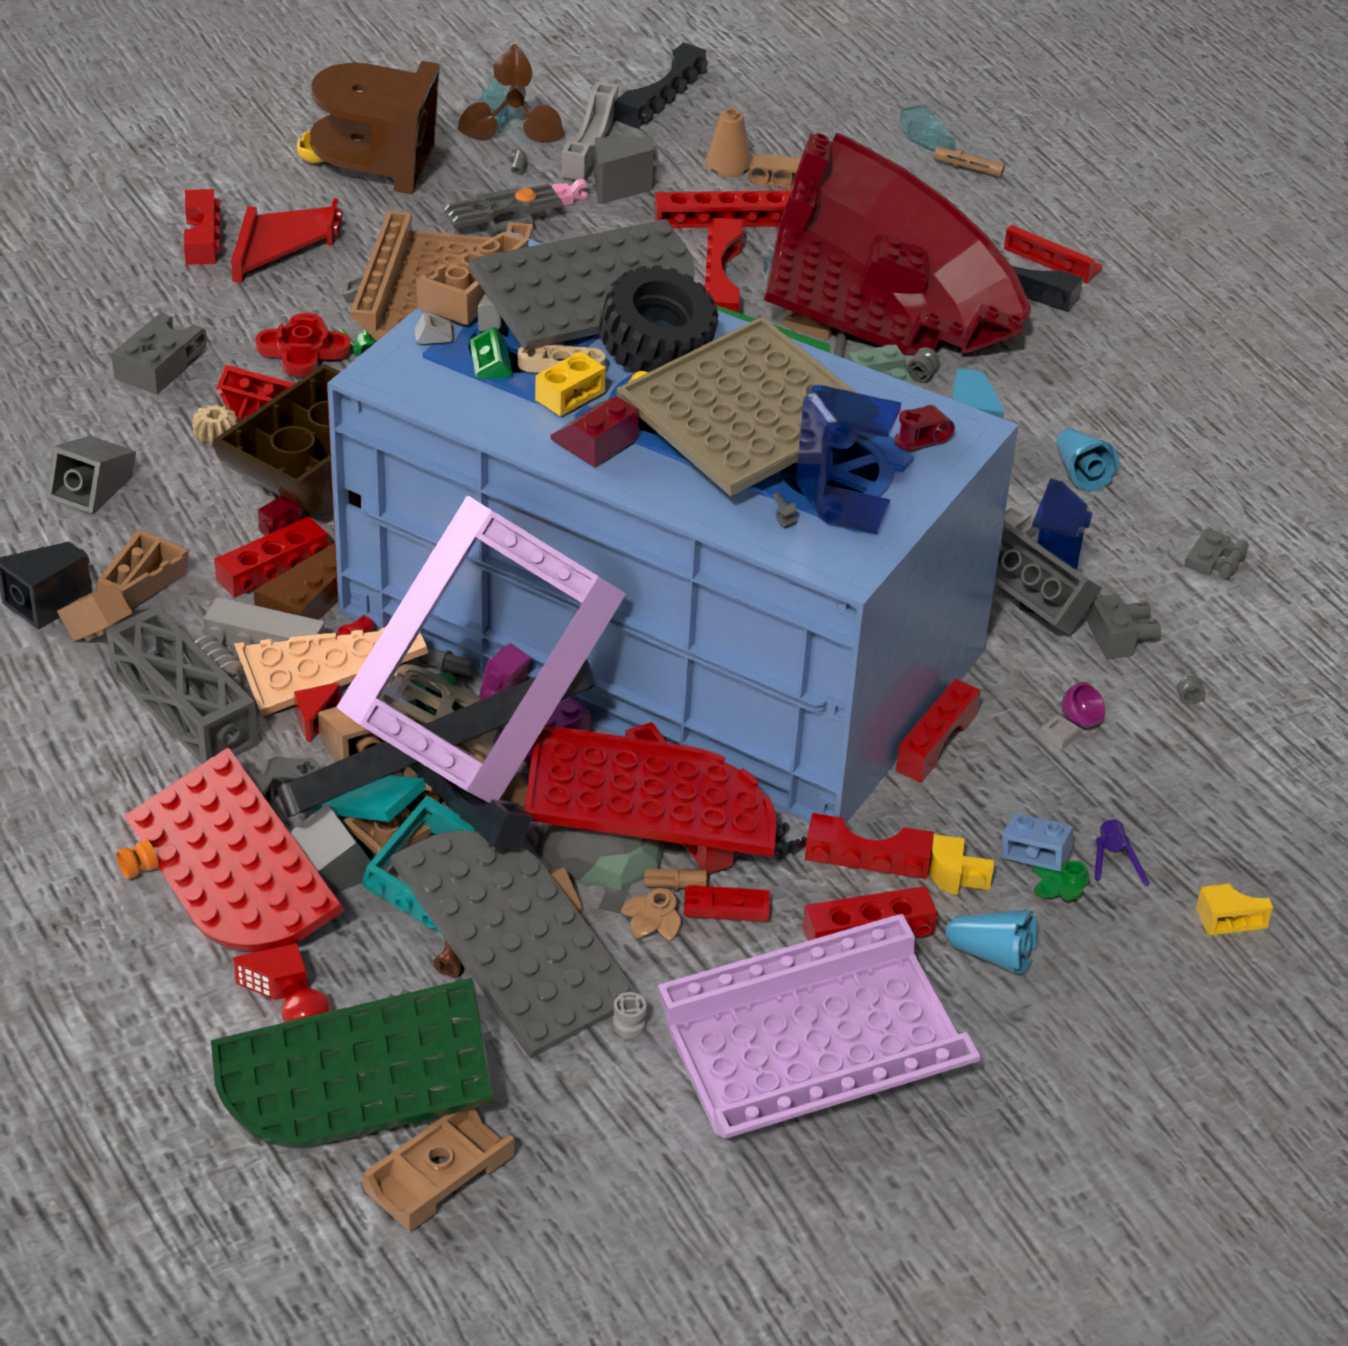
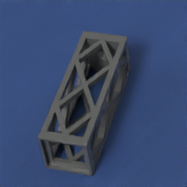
M158 606L106 629L112 674L201 764L228 747L234 756H237L258 745L255 701ZM135 632V648L124 638ZM142 632L155 636L156 650L150 653L142 652ZM183 651L185 652L186 656L188 657L192 665L184 663ZM136 670L139 671V681L134 674ZM162 675L176 678L177 690ZM214 683H218V690ZM187 684L202 699L187 695ZM225 692H226V694L228 695L229 699H230L231 702H232V703H230V704H228V705H226V695H225ZM172 708L178 709L181 713V724Z

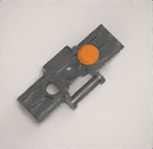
M544 184L522 189L513 188L479 195L474 199L449 203L443 207V211L454 228L484 223L487 233L494 237L497 233L506 232L509 222L533 224L531 213L563 206V201L551 185ZM508 212L513 219L497 223V215Z

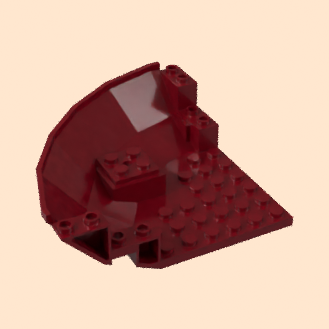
M837 132L832 142L822 133L809 134L790 188V197L784 208L777 230L764 301L881 346L897 345L902 354H916L923 347L934 350L938 341H946L961 347L960 353H969L1022 333L1023 322L1028 319L1031 313L1030 303L1016 271L977 225L947 198L904 167L855 140Z

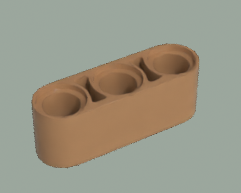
M763 154L755 155L750 162L748 178L756 185L791 188L801 158Z

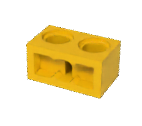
M579 351L536 375L535 400L557 415L562 416L605 392L606 367Z

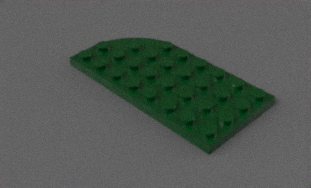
M472 978L210 1040L215 1086L224 1107L232 1118L248 1133L262 1141L278 1146L291 1148L313 1147L494 1103L475 984Z

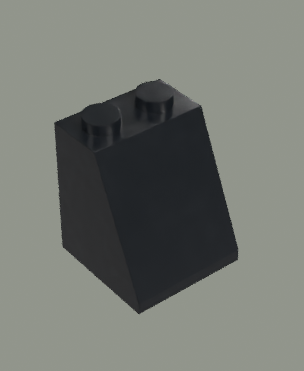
M68 541L0 557L2 604L40 630L60 618L58 610L92 593V579L89 572L90 560L87 553Z

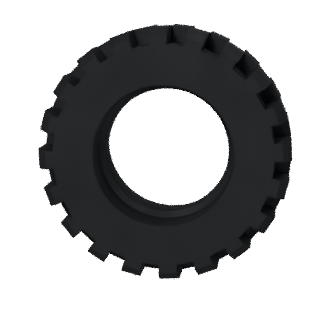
M653 265L652 268L640 266L635 268V271L630 269L624 272L612 282L611 287L608 289L599 320V335L602 343L606 345V350L612 357H617L616 360L623 367L625 365L629 366L631 371L635 373L638 371L649 373L713 341L719 322V314L711 294L706 293V288L700 282H694L692 276L687 273L685 275L680 274L677 269L671 267L668 270L663 269L659 265ZM644 317L659 318L674 327L659 326L646 320Z

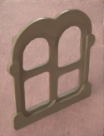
M408 664L398 667L393 675L395 679L391 688L386 687L380 696L382 700L392 704L423 724L454 712L451 708L453 701L466 707L481 700L476 695L452 685L429 670ZM411 678L442 695V698L414 685L409 679ZM405 692L437 709L436 715H431L402 698L403 693ZM505 726L479 736L480 739L474 738L467 741L463 745L488 756L495 745L493 743L496 732H502Z

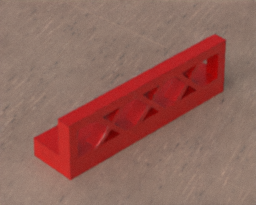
M1013 225L1006 229L1004 250L1052 270H1062L1083 277V282L1086 284L1102 271V265L1096 263L1095 259Z

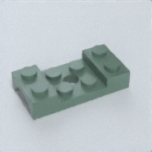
M897 345L862 349L850 352L848 355V360L917 386L905 369L906 359Z

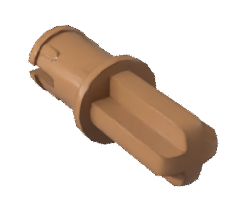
M675 867L674 870L646 869L644 872V885L646 887L674 888V891L685 889L688 885L706 886V870L678 869V867Z

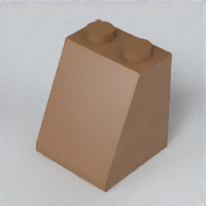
M336 707L318 712L319 735L334 762L385 741L356 723Z

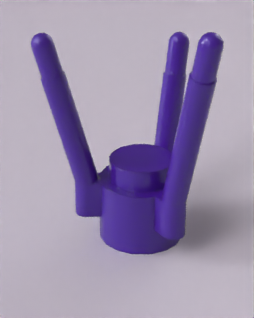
M1117 819L1105 821L1100 827L1101 836L1095 839L1097 845L1095 880L1100 881L1104 848L1113 852L1125 848L1143 884L1148 886L1150 884L1131 847L1123 823Z

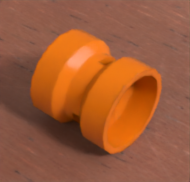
M147 839L137 842L135 847L131 849L125 847L116 851L118 865L127 880L138 876L140 871H151L158 868L157 855L152 844Z

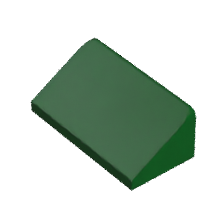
M495 326L469 340L475 374L478 379L503 378L513 375L506 340Z

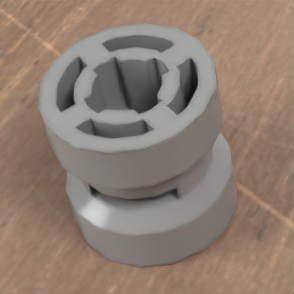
M626 992L620 994L614 1000L613 1029L616 1034L623 1038H636L645 1030L647 1003L640 994Z

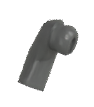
M510 149L508 160L513 162L511 172L520 175L525 166L526 154L521 149Z

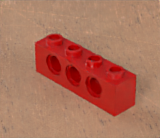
M308 516L215 558L216 581L236 598L266 584L327 548L328 533Z
M921 886L807 904L804 908L803 929L808 941L903 914L915 938L925 937L935 933L937 910L927 887Z

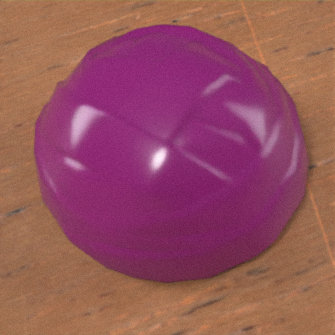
M1088 682L1074 684L1063 695L1061 703L1062 712L1071 723L1079 727L1091 728L1103 721L1105 717L1104 701L1099 691Z

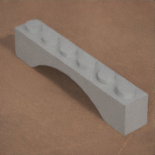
M596 82L590 95L582 127L574 141H567L562 151L561 177L575 181L586 178L595 158V137H605L613 121L619 85Z

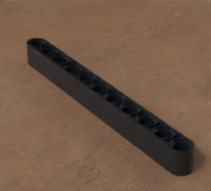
M587 659L561 701L598 685ZM536 677L422 726L454 746L505 726L510 721ZM384 741L276 788V791L289 818L414 765L419 761Z

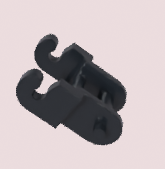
M786 822L783 824V827L781 825L776 827L775 844L780 842L784 845L781 848L775 845L774 852L776 853L775 858L777 860L785 858L790 853L795 855L806 846L807 838L805 836L801 840L796 839L790 842H786L781 838L789 830V824Z

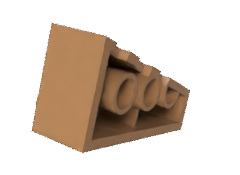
M502 232L476 246V252H464L457 256V262L448 267L442 264L435 268V274L429 277L423 274L416 278L418 309L454 320L460 324L469 325L478 316V305L485 295L484 290L468 269L470 259L529 247V239Z

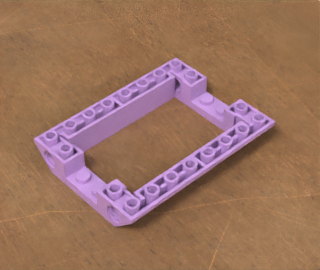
M467 495L336 708L362 727L467 792L489 803L492 799L499 800L626 596V593ZM477 539L582 603L484 763L474 758V755L463 748L454 746L406 716V713L392 704H387L377 698L382 695Z

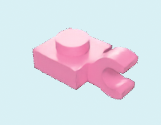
M585 179L576 180L570 187L567 183L552 185V188L563 201V206L574 204V199L583 200L588 198L586 190L579 191L581 188L588 187Z

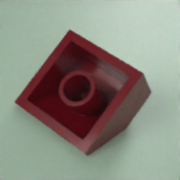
M617 396L593 406L550 434V439L595 468L638 439V409Z

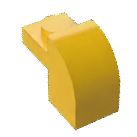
M934 834L929 868L932 881L940 889L955 895L959 893V886L990 890L994 860L963 856L965 838Z

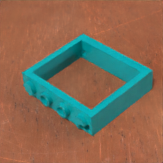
M426 796L367 865L361 885L372 894L378 895L393 904L398 910L406 912L421 921L424 926L440 933L407 884L385 872V870L391 864V856L403 850L410 838L423 824L431 827V832L435 835L451 831H474V828L469 823L462 821L459 818L460 815Z

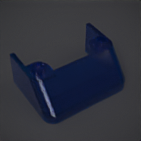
M815 385L808 389L802 406L796 483L818 516L826 523L878 534L890 505V499L829 486L833 447L844 449L852 446L857 438L858 431L888 438L900 412L901 402L824 385Z
M1050 478L1032 527L1039 529L1037 541L1039 544L1078 571L1085 528L1089 529L1093 512L1088 511L1089 505L1063 481ZM1020 602V610L1036 613L1032 609L1027 607L1025 604Z

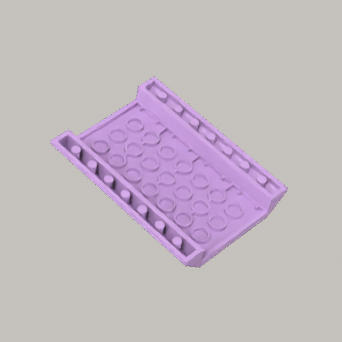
M903 914L658 985L671 1038L715 1134L729 1138L980 1061L981 1056L968 1032L957 1033L914 954L915 936Z

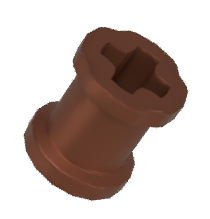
M445 940L444 950L433 960L434 968L440 974L454 978L460 974L462 962Z

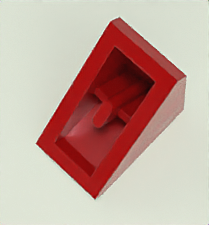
M331 683L294 691L295 714L306 741L312 742L319 734L318 712L337 707L341 701L340 684Z

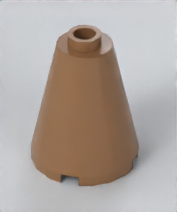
M729 108L719 116L706 156V167L709 171H711V168L716 170L717 175L722 177L742 176L747 169L749 172L752 158L743 114L737 109Z

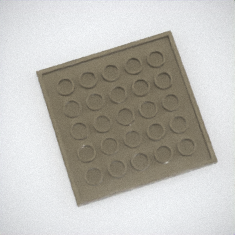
M763 316L616 388L617 397L638 409V416L729 496L737 494L879 419V410Z

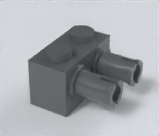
M1119 594L1098 596L1090 605L1087 624L1106 660L1133 656L1137 640L1161 636V625L1157 619L1137 623L1133 621L1150 619L1151 608L1148 601L1124 604Z

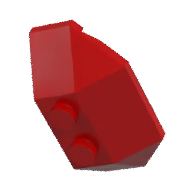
M225 365L216 389L224 405L229 406L230 410L235 411L238 423L295 383Z

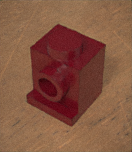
M283 496L258 509V528L264 536L302 519L301 507Z

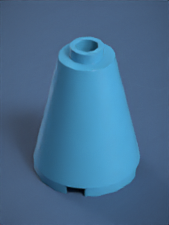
M1073 428L1065 429L1058 435L1056 446L1074 485L1086 491H1094L1103 488L1113 479L1111 477L1115 469L1118 470L1119 455L1111 444Z
M1030 910L957 915L953 921H949L947 924L946 939L950 940V945L958 950L1014 973L1024 975L1028 972L1033 961L1032 959H1027L1030 949H1036L1038 934L1037 918L1032 916L1034 912Z

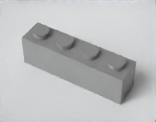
M216 597L203 618L204 635H214L222 644L235 647L234 643L244 642L245 645L260 644V640L271 639L273 643L288 641L290 637L325 634V621Z

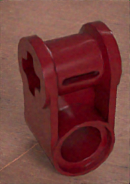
M934 405L903 410L899 414L901 424L899 433L894 437V443L899 448L909 451L934 444H942L953 435L955 424Z

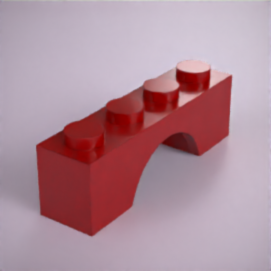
M214 189L185 190L186 224L196 226L184 230L185 264H216V254H220V198H215Z
M954 679L900 743L896 772L922 783L936 766L940 752L952 731L958 729L964 732L977 716L981 690Z
M812 813L806 841L805 860L927 879L934 832L903 827L893 837L883 840H870L851 832L845 825L843 817Z

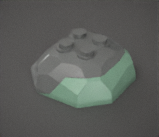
M544 823L536 846V853L550 869L564 867L571 882L621 890L643 880L646 869H659L666 841Z

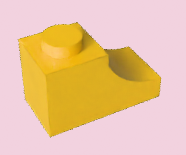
M1231 883L1201 887L1196 910L1209 936L1267 929L1273 906L1269 898H1255L1236 891Z

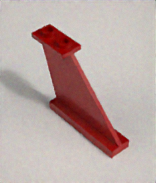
M333 198L331 207L260 215L257 213L256 206H247L231 259L232 282H243L245 272L326 237L327 245L332 246L334 237L339 235V223H342L343 209L338 207V198Z

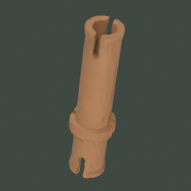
M937 146L934 154V160L952 164L954 168L963 167L997 176L998 178H1001L1004 172V163L965 154L960 149L954 151ZM949 156L961 158L967 161L964 162L957 159L949 158ZM972 162L990 166V168L972 164Z

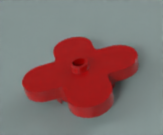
M314 313L296 314L289 320V324L284 326L282 323L277 329L263 330L255 337L256 351L265 357L282 358L284 372L296 377L307 376L317 369L319 360L342 359L349 355L351 351L349 336L338 331H328L327 326H324L323 319Z

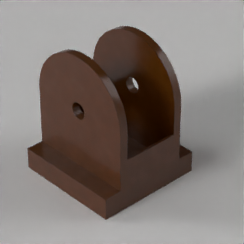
M421 61L416 73L367 63H342L320 71L312 80L311 95L314 102L331 115L321 118L311 128L310 146L313 152L322 160L335 166L395 178L394 191L413 194L435 146L440 64Z

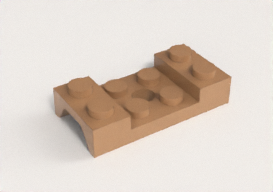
M475 1108L444 1115L364 1172V1191L411 1232L436 1213V1204L472 1177L482 1170L490 1174L514 1156V1138L510 1134L502 1138L498 1137L482 1123ZM434 1157H446L448 1161L442 1164H435L431 1159Z

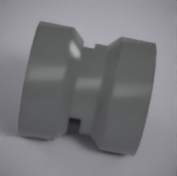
M920 348L914 355V358L907 364L906 370L914 381L925 382L939 365V356L933 349Z

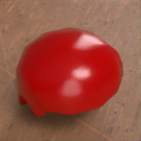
M312 988L293 992L284 1000L281 1006L283 1023L332 1011L328 997L323 992Z

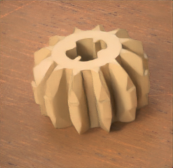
M207 404L206 408H198V412L193 414L192 419L195 438L200 439L201 444L209 442L211 446L214 445L213 440L237 424L235 411L230 410L229 406L220 407L219 404L215 406Z

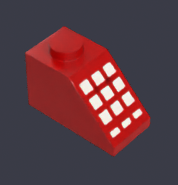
M297 943L232 957L236 984L266 997L279 1000L287 998L297 990L307 988L306 970Z

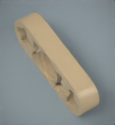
M546 345L524 350L521 346L518 349V366L527 372L540 373L561 362L556 359H566L579 351L605 366V353L600 349Z

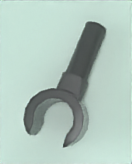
M775 493L773 498L780 507L775 511L778 523L785 527L797 522V518L793 515L796 512V505L794 503H786L780 493Z

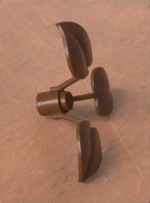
M513 44L496 60L493 68L496 80L503 86H510L506 99L492 113L487 103H473L464 110L458 122V130L461 133L476 140H488L495 135L498 129V121L494 116L506 105L513 108L522 106L525 115L528 117L523 124V130L530 139L536 142L549 143L557 141L565 135L561 118L558 112L551 106L539 105L532 110V113L529 112L527 102L524 101L526 97V89L524 87L528 86L531 82L532 68L528 58L516 44Z

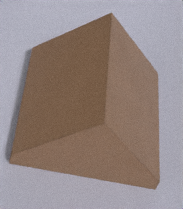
M405 807L389 822L348 817L342 823L345 828L378 854L412 812ZM423 824L409 839L405 848L426 839L431 832V827Z

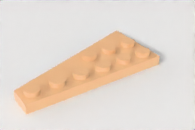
M386 627L381 628L378 632L363 633V630L351 631L349 635L337 636L336 633L290 637L288 641L273 643L271 639L260 640V644L245 645L244 642L234 643L262 717L294 705V691L331 683L340 684V687L351 683ZM421 632L401 663L428 653Z

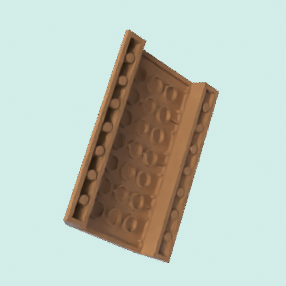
M387 211L353 302L350 316L378 341L418 308L416 278L423 274L428 277L435 274V268L442 264L447 265V267L457 262V256L464 252H476V246L491 238L412 230V213ZM509 222L506 232L510 231L530 239L533 224Z

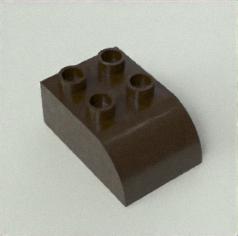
M324 363L215 438L213 443L219 460L226 467L313 513L323 514L333 511L327 388L328 382L341 371Z

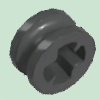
M1187 676L1178 682L1176 688L1180 700L1184 704H1196L1205 697V690L1199 677Z

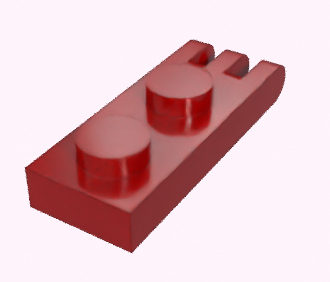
M697 885L685 887L683 913L687 917L769 921L770 890Z

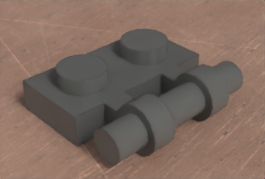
M1206 528L1187 555L1184 566L1209 576L1213 570L1219 571V575L1222 578L1226 579L1236 572L1239 567L1238 562L1245 558L1249 544L1246 540L1242 539L1238 543L1231 545V537Z

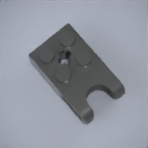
M164 313L158 314L112 352L114 379L158 395L188 368L187 364L206 347V329L191 325L186 329L175 330L172 316Z

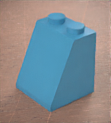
M957 368L952 400L1003 419L1004 407L984 372Z

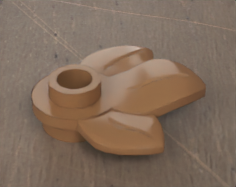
M656 888L647 895L634 896L627 900L621 910L622 915L632 918L631 931L635 940L646 937L658 930L664 939L671 942L678 934L681 926V918L675 911L676 897L672 891L666 888ZM660 899L666 900L663 904L655 903V901Z

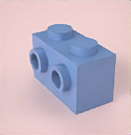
M1014 813L1002 834L1003 859L1055 871H1062L1063 864L1067 862L1073 850V826L1058 821H1049L1026 814Z

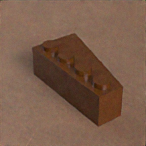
M335 543L255 589V606L320 620L338 602Z

